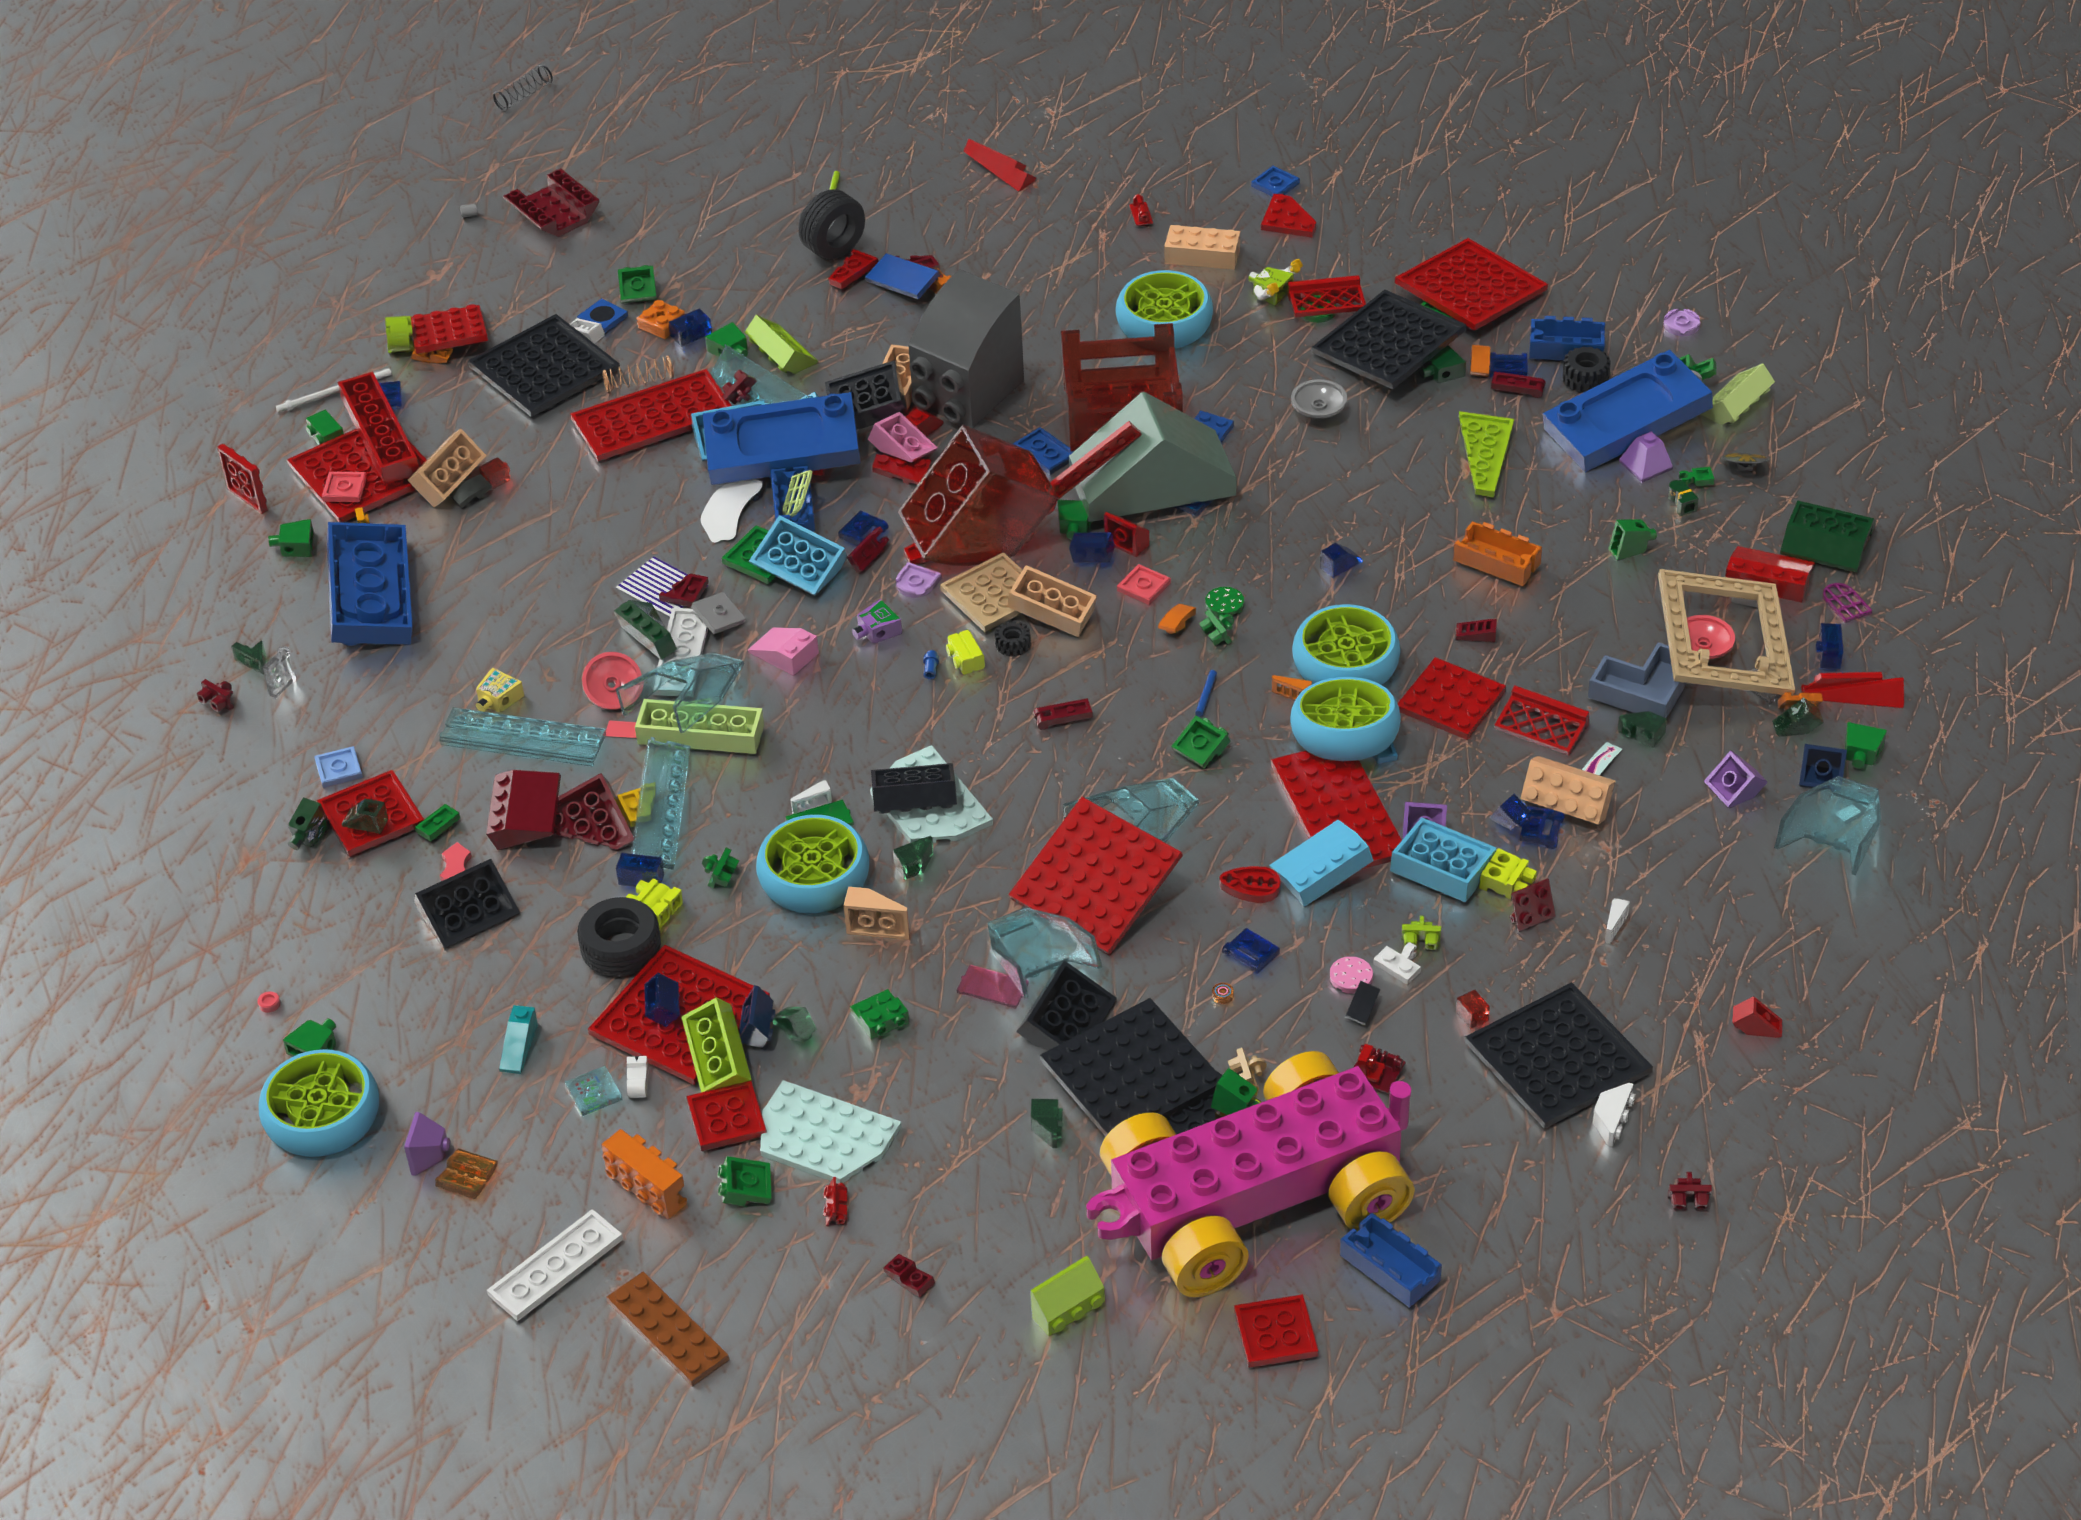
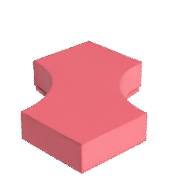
M458 842L441 853L443 860L446 862V868L440 874V880L443 881L465 871V866L472 857L471 852Z

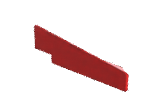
M968 139L964 152L1015 190L1021 191L1036 180V177L1024 172L1027 165Z

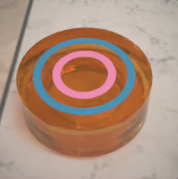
M1218 983L1212 988V998L1219 1004L1229 1003L1234 998V989L1228 983Z

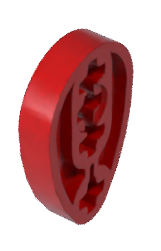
M1249 866L1235 868L1223 872L1219 877L1221 890L1233 897L1248 902H1270L1280 893V877L1277 872L1268 867Z

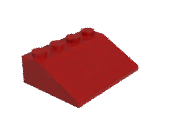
M1737 546L1728 562L1725 577L1776 584L1778 598L1802 603L1815 562Z

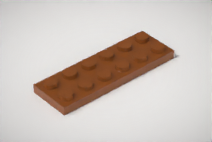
M641 1272L606 1296L607 1303L692 1387L729 1361V1355L645 1272Z

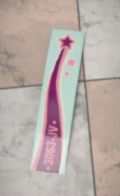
M1606 742L1582 770L1600 776L1608 764L1623 749Z

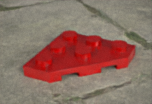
M1273 194L1261 223V230L1312 238L1316 230V221L1291 196Z

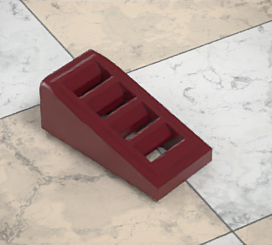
M1497 619L1457 623L1455 640L1495 642Z

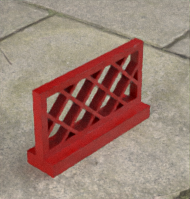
M1359 275L1288 282V299L1291 301L1295 318L1357 312L1366 305ZM1320 295L1321 297L1318 299L1313 296ZM1343 297H1346V298H1348V299H1350V300L1344 301V300H1342V298H1343ZM1329 299L1331 302L1327 303L1324 300ZM1309 300V301L1314 302V303H1313L1312 305H1310V304H1307L1306 302ZM1353 302H1357V303H1360L1361 305H1354V304H1352V303H1353ZM1336 303H1338V304H1340V305H1342V306H1341V307H1336V306H1334V305H1335ZM1318 305H1321V306H1323L1324 308H1320V309H1319V308H1317V306H1318ZM1300 307L1306 308V310L1298 311Z
M1514 685L1511 697L1494 724V729L1569 756L1583 730H1586L1589 726V711ZM1515 704L1521 706L1522 710L1512 712L1511 707ZM1535 711L1540 713L1541 716L1531 719L1529 713ZM1525 714L1528 720L1517 723L1515 717ZM1512 718L1514 725H1502L1504 720ZM1555 718L1560 723L1550 726L1548 719ZM1544 721L1546 727L1536 730L1534 724ZM1530 725L1533 730L1525 733L1520 728ZM1574 725L1578 729L1568 732L1566 726ZM1563 728L1565 734L1554 735L1552 730ZM1549 732L1552 737L1544 740L1539 737V734ZM1567 738L1569 740L1567 748L1559 745L1557 742Z

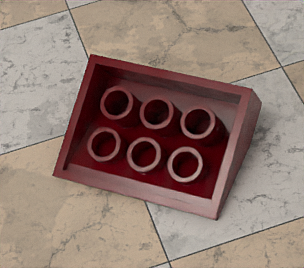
M511 770L495 775L486 835L497 850L554 834L561 780L560 773Z

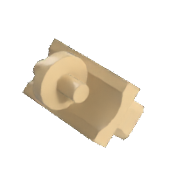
M1243 1048L1237 1049L1238 1056L1228 1060L1230 1069L1236 1073L1243 1071L1239 1075L1259 1090L1254 1074L1256 1076L1263 1074L1262 1072L1267 1067L1265 1060L1258 1058L1256 1055L1252 1056L1250 1060L1245 1056Z

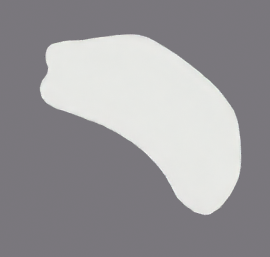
M750 479L730 482L720 487L712 495L701 515L702 526L712 542L731 540L735 537L740 513L745 504L761 490L762 481Z

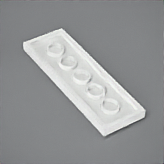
M672 608L667 630L670 632L677 650L664 659H659L652 686V694L692 697L708 627L693 609Z
M592 1209L487 1289V1294L516 1321H519L623 1240L622 1233Z

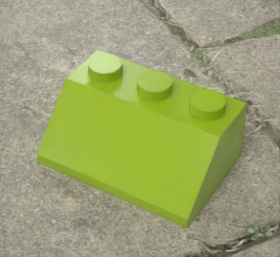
M1088 1256L1083 1257L1030 1290L1032 1319L1048 1336L1062 1331L1065 1326L1081 1319L1084 1314L1100 1307L1105 1302L1104 1286Z

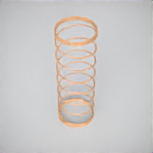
M669 355L666 356L665 363L663 357L664 370L666 365L667 371L672 378L674 377L671 359ZM610 369L611 382H612L613 374H612V371H611V369ZM603 370L604 384L607 392H610L606 370ZM631 371L629 372V387H630V374H631Z

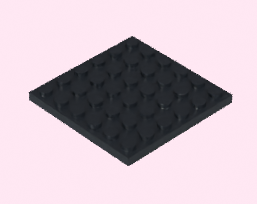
M1383 290L1313 345L1311 349L1313 354L1394 389L1463 334L1467 327L1466 324L1388 290Z
M557 314L468 360V366L530 417L603 379V370H606L608 376L610 375V369L614 373L620 367L619 362Z
M1572 982L1465 1036V1043L1544 1129L1597 1102L1601 1092L1627 1083H1633L1653 1071V1066Z
M1151 998L1040 1055V1061L1105 1137L1118 1124L1138 1114L1158 1113L1165 1118L1214 1093L1217 1082L1221 1078L1218 1072Z

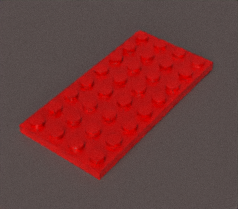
M704 369L570 413L571 420L596 460L601 461L692 431V413L732 405L722 397L724 393L709 371Z
M1306 750L1271 759V766L1308 838H1311L1336 820H1340L1355 831L1370 848L1374 861L1362 869L1391 862L1392 852L1402 839L1359 760H1328L1317 757Z

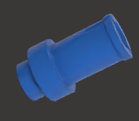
M929 650L923 658V663L925 664L923 676L926 679L932 680L936 677L939 656L936 651Z

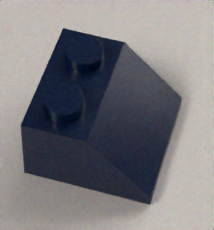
M1805 744L1799 785L1841 791L1847 749Z
M754 985L743 1003L739 1035L742 1044L763 1048L765 1043L771 1040L773 1029L770 1028V1023L773 1022L776 1011L773 1009L774 1001L756 985Z

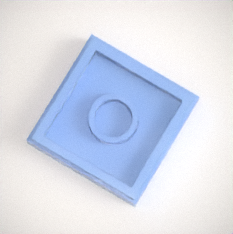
M354 746L314 756L323 788L363 778Z

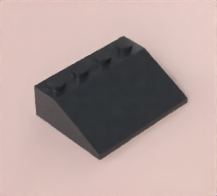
M895 360L825 382L827 395L851 392L857 430L872 426L898 412L908 415L906 400Z
M953 763L871 770L874 812L886 814L890 813L891 810L908 812L913 808L929 810L936 806L951 808L953 805H957Z
M492 859L415 893L414 903L443 949L520 914Z
M1064 960L1053 972L1016 1032L1032 1044L1050 1050L1102 1023L1117 997Z

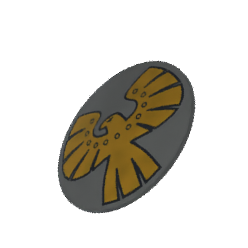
M1731 453L1723 455V459L1736 462L1738 471H1752L1755 463L1769 461L1768 457L1758 454ZM1742 463H1752V464H1749L1748 466H1743V465H1742Z

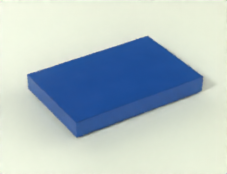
M1041 427L1012 444L1016 452L1049 475L1069 464V455L1074 452L1073 449Z

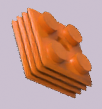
M656 300L636 319L638 320L637 325H639V329L666 339L686 321V314L684 310L679 309L677 306L669 305L662 300Z

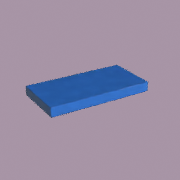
M886 253L865 276V279L869 283L919 299L940 274L935 269Z

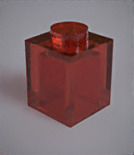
M498 457L479 466L480 474L493 486L491 490L510 481V468L506 462L501 461Z
M1476 990L1457 997L1456 1013L1470 1029L1481 1026L1489 1021L1490 1006Z

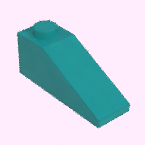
M513 1006L507 1023L499 1067L500 1072L521 1074L538 1026L535 1007Z

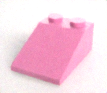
M900 412L875 423L868 437V440L879 451L909 462H914L936 451L938 448Z
M773 627L748 649V653L794 676L819 654L817 636L802 628Z

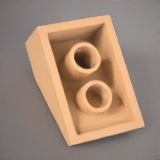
M848 887L843 905L847 934L910 939L907 907L869 888Z

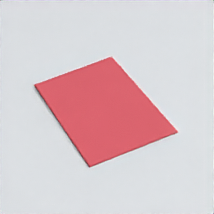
M609 721L605 736L636 738V722Z

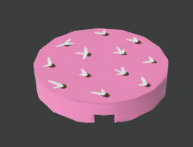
M1358 957L1340 958L1330 968V982L1333 987L1339 988L1347 994H1355L1360 980L1370 985L1373 981V969L1370 964Z

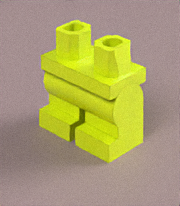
M1498 848L1481 873L1479 889L1485 891L1489 888L1493 889L1496 893L1505 895L1506 898L1511 900V893L1529 886L1522 881L1530 884L1534 883L1537 871L1528 867V860L1524 858L1521 860L1519 857Z
M652 879L650 882L640 880L636 885V893L639 895L635 896L630 893L626 896L627 898L643 902L654 911L658 920L659 930L670 919V915H673L683 904L681 889L676 887L670 889L667 885L658 883L656 879Z

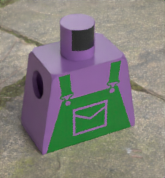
M881 599L857 615L858 627L852 629L853 636L857 640L866 636L872 643H878L902 634L901 619Z

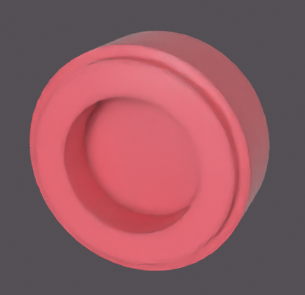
M271 991L261 994L258 998L260 1010L266 1013L277 1010L280 1007L278 994Z

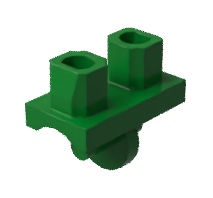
M1210 609L1204 612L1207 618L1201 621L1199 625L1205 634L1215 629V631L1208 635L1211 642L1215 646L1222 641H1225L1227 645L1230 644L1232 640L1227 635L1226 630L1233 628L1234 618L1230 614H1220L1218 620Z
M726 847L719 861L717 859L718 856L715 854L703 858L702 865L705 868L704 871L706 873L713 872L708 883L709 887L714 888L716 883L727 887L732 874L723 871V869L734 873L740 861L730 856L731 849Z

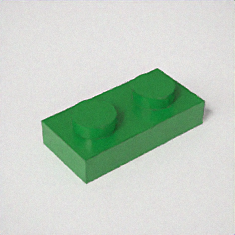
M444 804L415 827L416 833L431 842L460 819V813Z

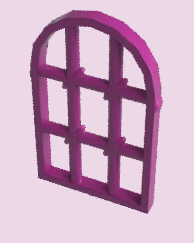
M1833 583L1826 586L1823 590L1824 600L1845 623L1872 613V609L1855 590L1846 584ZM1836 587L1842 594L1835 595L1830 588ZM1826 591H1828L1832 598H1827ZM1853 594L1858 602H1853L1848 595ZM1844 597L1851 604L1846 606L1838 598ZM1831 601H1837L1842 608L1837 609ZM1862 604L1867 611L1862 612L1857 605ZM1848 608H1855L1859 614L1853 615ZM1840 611H1846L1850 617L1845 618Z

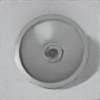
M1322 379L1309 380L1299 384L1293 390L1291 403L1297 412L1306 417L1324 419L1338 414L1345 408L1347 394L1335 382Z

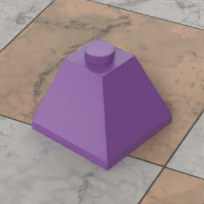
M1652 431L1637 437L1619 459V462L1641 483L1673 469L1663 441Z
M1731 750L1704 780L1707 786L1728 808L1754 798L1767 784V781L1755 768Z
M1405 802L1403 839L1421 817L1446 827L1447 805Z
M415 1112L404 1146L410 1172L414 1176L442 1161L445 1151H448L450 1148V1138H447L445 1128L420 1112Z

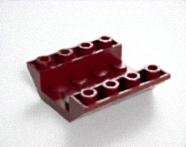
M561 168L547 175L548 187L542 188L531 195L526 196L518 189L503 195V198L538 228L557 237L588 223L600 202L595 195Z

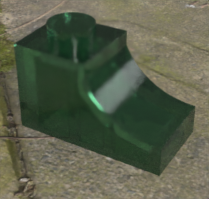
M786 1007L775 1014L773 1024L785 1031L791 1041H807L812 1037V1033L818 1030L806 1007Z

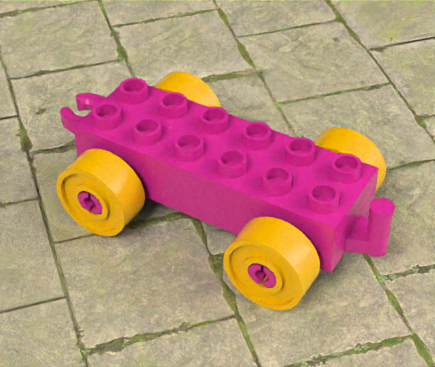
M1309 1051L1287 1059L1270 1074L1263 1090L1266 1101L1176 1135L1168 1120L1161 1114L1142 1113L1130 1117L1113 1128L1102 1142L1100 1158L1111 1175L1112 1189L1101 1192L1090 1199L1086 1205L1087 1218L1091 1220L1096 1219L1105 1209L1118 1211L1120 1218L1117 1221L1111 1223L1100 1221L1098 1223V1237L1113 1240L1137 1236L1151 1261L1162 1257L1163 1265L1178 1290L1188 1297H1203L1218 1292L1231 1284L1242 1273L1247 1265L1249 1253L1235 1228L1329 1192L1330 1201L1351 1230L1356 1229L1358 1232L1359 1223L1371 1213L1380 1219L1384 1218L1390 1223L1407 1209L1415 1192L1413 1182L1400 1164L1401 1131L1405 1130L1409 1123L1411 1087L1404 1081L1393 1082L1390 1087L1389 1108H1386L1359 1066L1339 1073L1326 1054L1318 1051Z

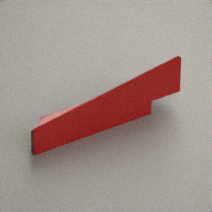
M1882 672L1819 673L1815 676L1812 683L1801 685L1802 693L1822 694L1823 701L1893 708L1904 707V678L1882 680Z

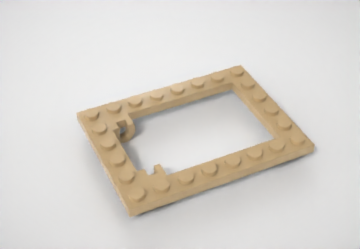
M1665 569L1659 570L1658 578L1674 681L1779 695L1791 692V696L1794 695L1795 685L1776 584ZM1683 591L1757 600L1767 657L1759 656L1755 663V669H1758L1757 672L1708 666L1709 649L1700 648L1698 651H1692Z

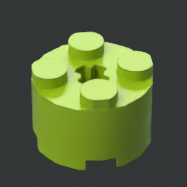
M411 316L385 317L388 353L414 351Z

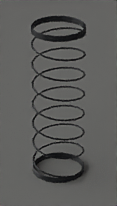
M542 64L539 65V66H538V72H537V73L539 74L541 80H543L545 83H547V85L550 84V83H549V77H548V82H547L546 80H544V78L542 77V75H541V73H540L539 67H540V66H541V67L543 66V67L546 68V70L549 72L550 77H551V82H550V83H552V81H553V76H552L551 71H550V70L548 69V67H546L545 65H542ZM494 92L493 99L498 108L503 111L510 108L508 107L509 102L502 92ZM495 93H499L504 98L506 109H503L497 103Z

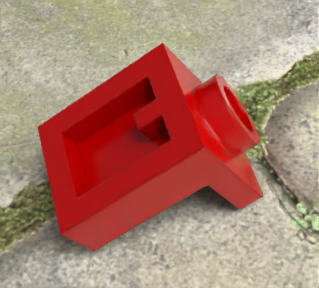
M1365 1044L1358 1057L1357 1066H1359L1369 1081L1379 1082L1385 1069V1064L1376 1062V1056L1373 1055V1046Z

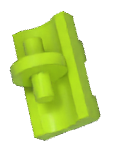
M1420 915V921L1402 924L1401 940H1404V946L1409 942L1416 945L1417 941H1425V948L1427 950H1436L1441 938V926H1433L1432 922H1424V915Z

